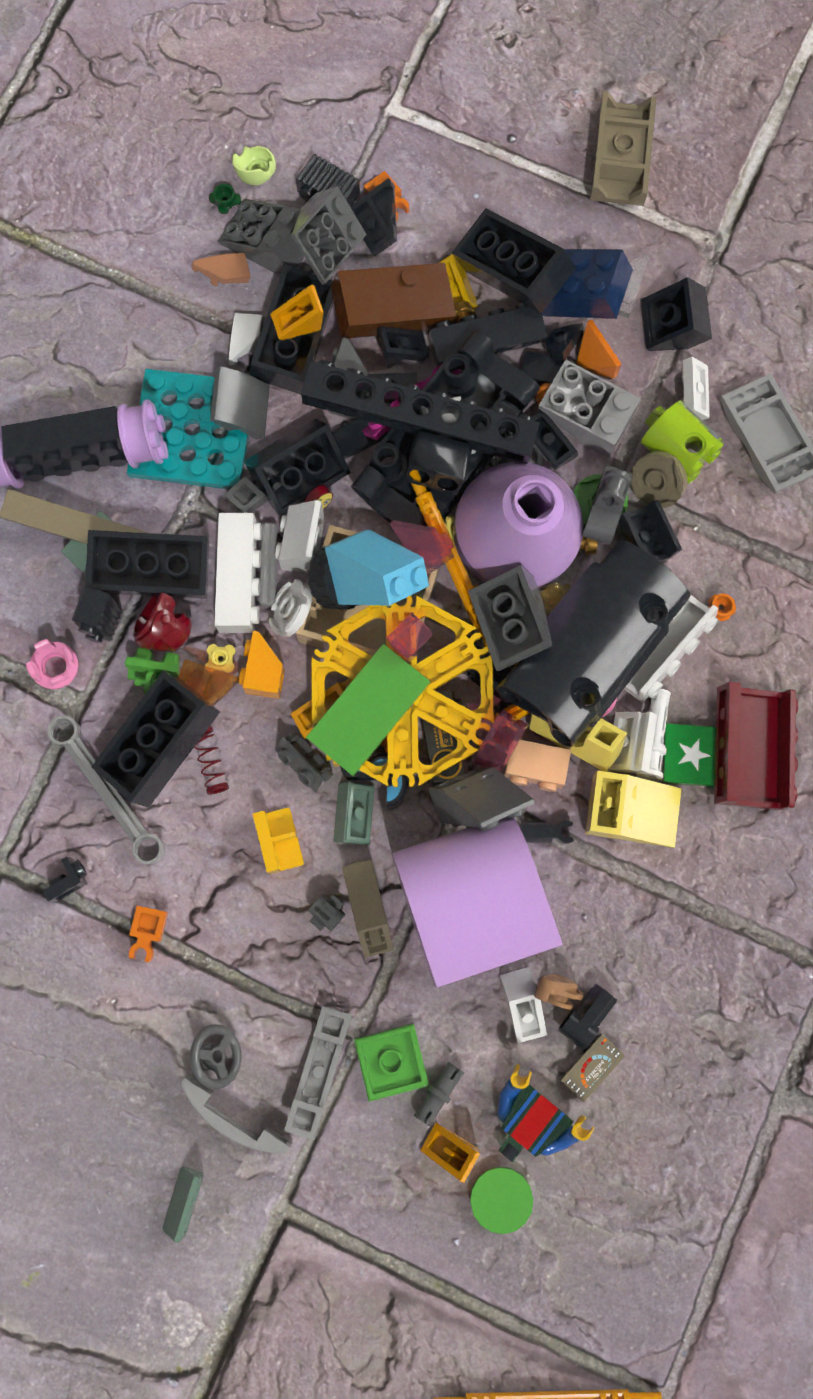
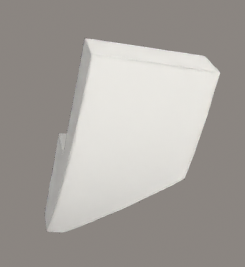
M235 313L230 341L229 365L237 364L238 358L245 354H250L251 356L254 354L256 344L262 332V315Z

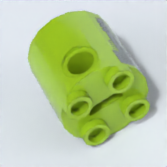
M681 400L667 410L662 406L657 407L645 420V423L650 428L641 440V443L650 452L664 451L675 456L684 466L688 484L692 483L701 473L699 470L705 462L711 464L720 455V450L724 446L722 438ZM691 449L696 451L697 453H690L687 450Z

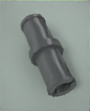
M447 1062L433 1086L430 1084L428 1087V1095L413 1116L431 1127L432 1122L444 1103L448 1104L451 1100L449 1095L461 1076L464 1075V1072Z

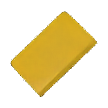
M451 254L439 263L446 264L453 302L456 304L466 301L471 304L472 309L478 307V303L467 274Z

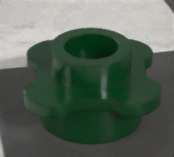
M219 184L210 193L209 201L218 207L219 213L227 214L233 206L240 205L241 196L235 194L230 184Z

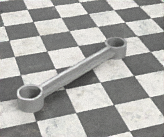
M64 715L52 719L47 729L50 740L60 747H65L133 842L132 853L135 859L145 865L159 863L166 851L164 842L159 837L147 832L119 791L91 768L96 759L80 738L81 728L79 724L71 717ZM63 722L72 723L74 727L72 737L64 742L58 741L55 737L57 726ZM153 839L158 843L159 852L154 859L146 861L139 855V846L143 841Z

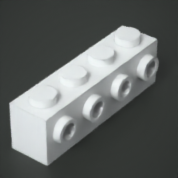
M219 513L215 627L219 633H253L254 624H259L260 613L259 607L255 606V596H260V579L256 578V568L261 567V552L257 550V540L262 539V525L257 523L254 513Z

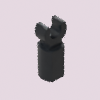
M569 820L562 821L558 825H552V822H521V831L526 843H552L553 839L562 844H569L574 841L572 837L566 838L561 833L563 827L573 826V822Z

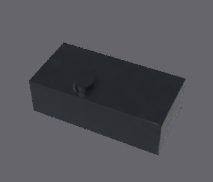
M485 208L452 251V255L465 272L539 314L544 311L576 269L562 247Z
M284 264L251 361L250 376L267 384L301 395L310 361H315L334 303L330 286L333 280L329 279L322 285L315 274ZM314 285L323 309L321 330L280 340L270 313L308 286Z
M88 530L85 587L118 595L159 596L160 593H165L171 597L207 599L208 536Z
M163 670L91 768L130 802L149 808L221 711L180 678Z

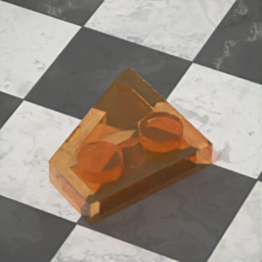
M187 659L184 660L178 677L213 706L239 682V677Z

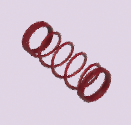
M212 726L207 729L198 743L215 735H207L213 732ZM195 745L194 748L197 750H207L199 755L197 761L211 763L201 770V774L214 776L204 784L207 787L206 793L212 795L228 790L229 785L227 782L213 786L206 785L211 780L224 775L225 772L215 774L203 773L206 768L222 760H199L201 756L218 749V747L197 748Z

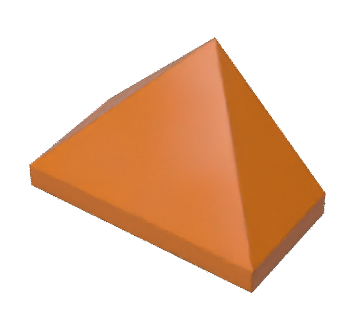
M591 319L587 321L576 364L595 375L614 379L618 376L622 364Z

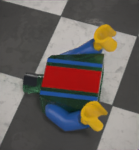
M516 1064L511 1078L499 1093L497 1116L500 1120L499 1125L509 1134L508 1138L499 1148V1151L511 1162H514L524 1148L535 1157L540 1154L548 1156L569 1148L579 1140H588L594 1131V1126L589 1130L581 1127L586 1117L583 1115L579 1116L574 1126H571L574 1121L529 1084L532 1072L529 1071L527 1076L522 1077L518 1075L520 1065Z

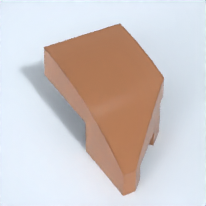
M245 253L215 255L195 260L191 265L193 271L196 273L200 271L210 278V283L215 287L218 286L219 282L222 284L248 283L251 278Z

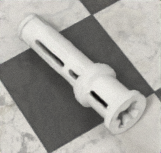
M660 689L657 695L651 698L649 712L657 714L649 772L636 773L638 777L644 779H663V773L661 772L662 757L666 755L667 750L663 742L671 692L668 690Z

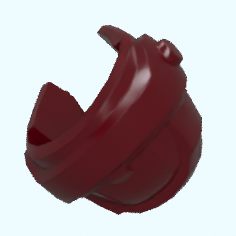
M160 593L159 597L152 595L139 615L133 630V637L135 638V643L142 649L174 652L188 640L192 627L191 620L185 613L174 615L173 611L176 602L171 596L165 593Z

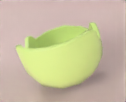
M245 146L240 156L235 153L232 156L234 170L243 183L259 186L267 182L275 173V157L268 148L261 146L249 148Z

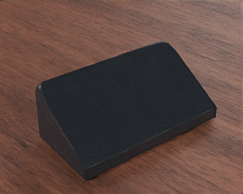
M540 410L532 417L535 422L540 423L534 444L555 470L578 456V451L547 414Z

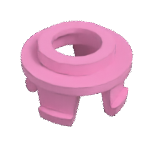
M44 639L34 644L36 650L30 662L26 663L27 671L34 681L40 686L51 690L61 689L69 685L76 677L79 668L76 653L68 645L61 642H50L49 639ZM53 657H61L66 662V670L55 677L49 676L45 669L46 663Z

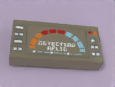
M600 1033L559 1080L584 1103L625 1055Z

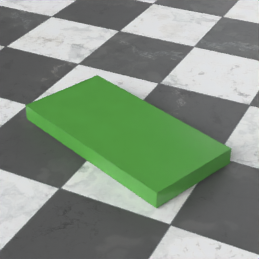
M382 644L306 738L354 777L431 682L385 644Z

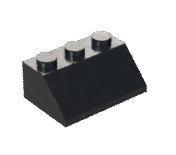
M316 418L311 419L243 461L255 484L265 494L267 501L279 517L288 513L289 506L304 503L307 495L314 488L323 485L328 488L351 473L328 424ZM276 482L279 483L281 486L273 492L271 487Z

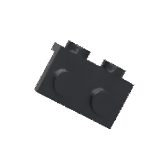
M659 500L652 501L645 508L620 515L618 522L627 541L648 552L661 563L667 562L682 550Z

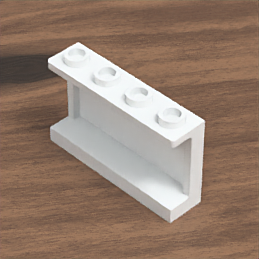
M691 595L690 599L669 624L668 634L659 643L624 690L641 703L648 696L654 698L662 688L663 684L660 682L666 675L671 677L681 666L679 660L685 653L690 655L700 643L698 638L703 632L708 634L718 622L716 618L718 607L712 605L711 608H708Z

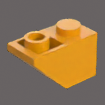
M253 631L252 638L246 640L244 656L248 657L246 668H241L239 684L243 685L242 688L246 694L280 699L285 669L261 634Z

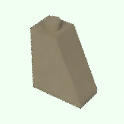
M357 860L347 866H343L344 879L364 957L393 951L394 947L372 860Z

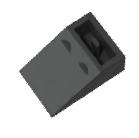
M336 186L315 193L300 209L291 236L323 285L366 236V233L339 187Z
M245 199L231 222L226 226L218 243L236 253H245L247 259L275 273L281 274L284 264L298 268L304 255L291 235L300 209Z
M477 767L429 788L440 823L452 824L453 827H479L482 831L489 830L499 825L498 820L505 817H518L525 813L524 808L535 804L532 797L494 767Z

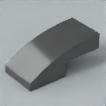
M244 476L224 494L225 498L241 513H251L267 502L265 494L260 491V488L255 484L251 476L248 479ZM276 482L271 487L273 492H275L281 485Z

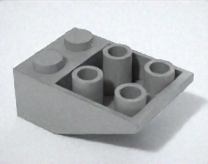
M565 360L538 408L583 445L610 458L634 416L641 398Z

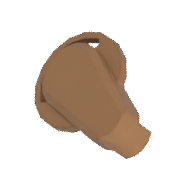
M559 974L541 976L534 993V997L546 1003L549 1002L571 1010L573 1007V1003L569 1001V998L581 1000L584 996L578 990L576 982Z

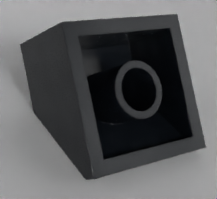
M689 277L641 299L646 349L648 351L690 349L712 339L706 287Z

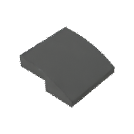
M222 366L216 367L210 421L228 431L238 429L256 440L265 438L270 385L240 371Z

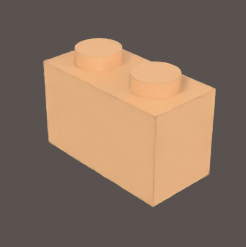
M512 738L504 776L509 778L515 785L527 786V782L539 784V789L556 792L557 788L562 789L565 786L571 750Z

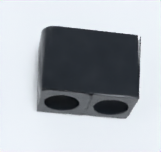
M417 431L414 434L410 447L404 481L458 496L470 460L472 447L464 442L425 431ZM413 470H418L421 482L414 481L409 476V473Z

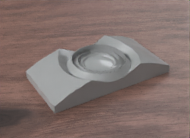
M771 373L721 396L720 400L732 431L744 443L756 473L774 494L813 476V444Z

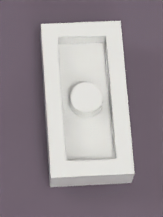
M694 357L683 360L682 382L684 385V398L682 402L701 420L710 418L708 366Z

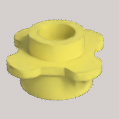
M215 644L209 645L207 648L209 660L206 663V669L210 673L215 671L233 672L235 669L233 664V656L236 653L235 648L232 645L217 647ZM220 656L223 657V660H222V661H219V660H218V658H219Z

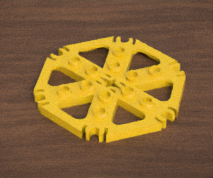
M410 595L406 597L407 603L404 606H398L396 603L392 604L390 608L381 605H369L326 631L337 638L335 641L328 636H322L321 639L329 644V650L327 652H320L315 649L314 653L318 658L324 659V662L317 661L312 657V727H315L327 712L325 707V678L327 674L338 672L353 681L373 657L351 645L348 638L353 631L375 618H381L386 622V646L431 682L414 702L412 708L410 707L387 735V762L382 766H376L366 761L359 769L388 787L390 774H393V787H398V778L402 775L409 778V787H414V774H418V786L424 784L479 751V749L471 746L469 742L472 740L474 744L482 746L484 742L476 737V731L484 729L490 732L492 729L487 723L481 722V719L488 720L494 724L492 657L490 655L480 659V656H484L489 652L488 646L483 649H477L474 646L475 641L482 637L481 633H475L469 639L467 636L471 632L476 631V627L417 595L415 608L412 607L413 600ZM428 617L455 633L456 638L454 642L417 663V622L421 618ZM474 669L480 674L481 704L478 709L471 711L434 690L461 673ZM418 717L455 737L457 748L431 765L422 764L418 757Z

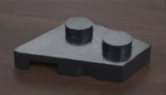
M388 178L350 206L366 233L363 240L374 256H377L397 241L395 186L391 179Z

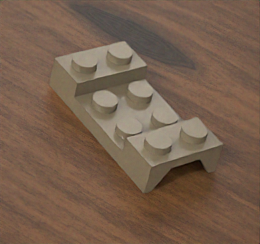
M603 91L599 108L598 135L590 200L644 206L648 194L657 97H650L639 105L617 103L609 92Z

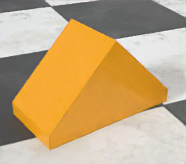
M314 285L308 286L270 313L280 340L321 330L323 309Z
M435 1123L420 1150L463 1183L480 1155L476 1146L438 1123Z

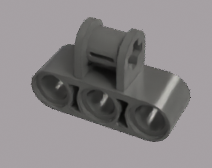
M605 465L583 530V537L604 544H611L633 473Z

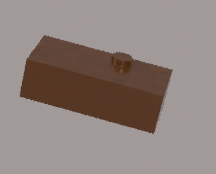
M445 263L343 270L337 272L330 285L341 339L379 336L377 328L380 326L425 332L434 329V325L440 322L450 321L451 324L456 317Z

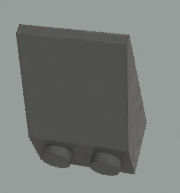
M522 565L468 591L497 671L552 646L542 597L534 576Z

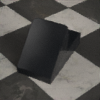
M384 326L377 328L388 369L401 360L424 361L429 357L423 331Z

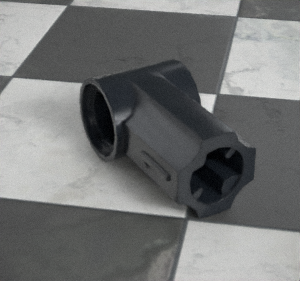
M594 984L577 1009L574 1008L567 1015L558 1031L580 1049L585 1050L596 1037L600 1029L598 1026L615 1005L617 999L599 985Z

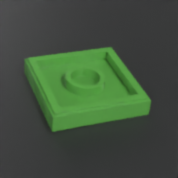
M414 1023L354 1039L369 1102L429 1086Z

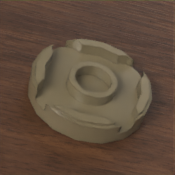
M664 451L647 453L632 468V489L637 498H641L646 502V505L654 500H659L662 508L672 506L683 497L687 488V474L682 463L670 453Z

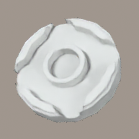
M294 579L293 583L288 582L282 586L271 608L274 611L273 618H269L271 630L282 637H290L299 630L308 616L311 607V588L308 584L298 579Z

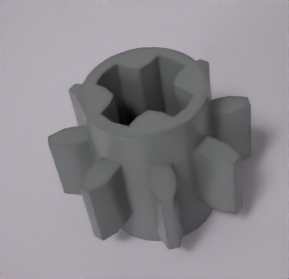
M322 894L308 910L313 915L310 922L319 931H322L324 927L332 931L346 915L341 910L345 904L334 894L330 898Z

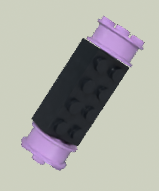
M147 399L143 401L142 405L134 407L120 404L118 409L116 406L16 424L1 425L0 489L10 485L16 489L22 488L25 479L41 481L47 476H69L72 472L82 470L93 472L105 466L122 467L129 463L132 468H138L140 463L148 461L162 464L163 460L168 458V449L162 437V432H165L163 416L157 415L154 403Z

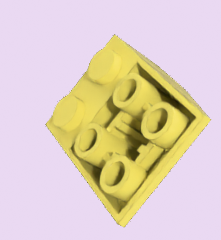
M598 770L592 776L585 834L675 848L681 788L630 775Z

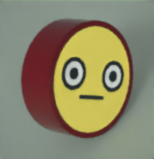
M325 485L318 486L307 495L305 502L321 501L322 508L325 509L332 501L333 493Z

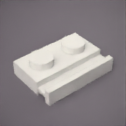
M615 712L614 726L627 732L621 753L609 768L610 771L649 772L657 714L652 712Z

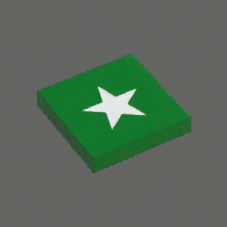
M666 724L663 745H665L667 750L666 755L663 756L662 783L715 787L716 727Z

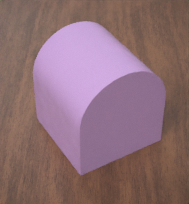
M502 818L498 820V826L489 830L482 831L479 827L465 828L391 853L433 985L437 988L563 945L532 855L515 818Z

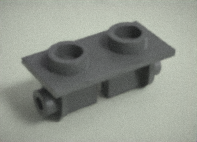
M291 732L286 738L282 737L275 751L278 753L282 763L290 766L298 774L299 780L316 793L322 782L328 781L333 776V773L330 771L331 767L318 754L309 760L306 756L313 749L299 734L295 735Z

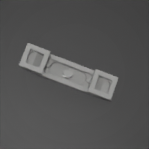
M322 1006L284 1131L315 1140L352 1015Z
M188 1075L182 1080L181 1085L193 1107L205 1121L224 1136L243 1146L264 1152L287 1153L293 1143L268 1126L258 1136L209 1104L208 1102L215 1091L205 1087L192 1076Z

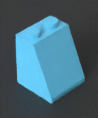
M363 530L325 547L338 604L390 606L429 586L422 556L371 530Z

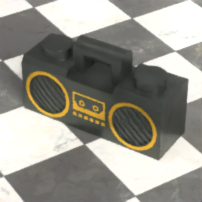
M454 691L440 693L462 705L461 698L456 699ZM422 719L429 765L453 752L457 748V740L452 735ZM472 740L469 742L471 746L479 749V746L474 744ZM471 756L432 778L433 787L472 770Z

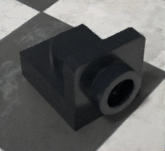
M68 856L61 859L69 876L66 877L65 874H62L49 882L50 887L43 890L48 902L57 903L87 885L84 878L87 872L80 860L77 859L75 861Z

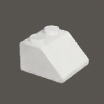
M314 500L291 505L288 508V514L282 516L280 532H284L282 543H277L275 559L279 560L282 570L308 573L310 569L309 564L313 560L314 554L320 550L325 519L321 501Z

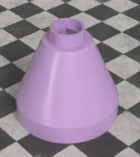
M508 462L496 465L482 472L464 491L455 511L453 536L457 552L466 568L477 579L485 583L522 565L534 576L538 589L556 580L570 566L579 551L583 537L582 511L571 488L554 472L533 463ZM524 511L528 512L534 519L529 518Z

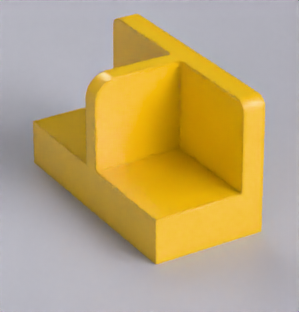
M290 808L269 813L265 811L252 813L267 873L274 874L303 866L304 860Z

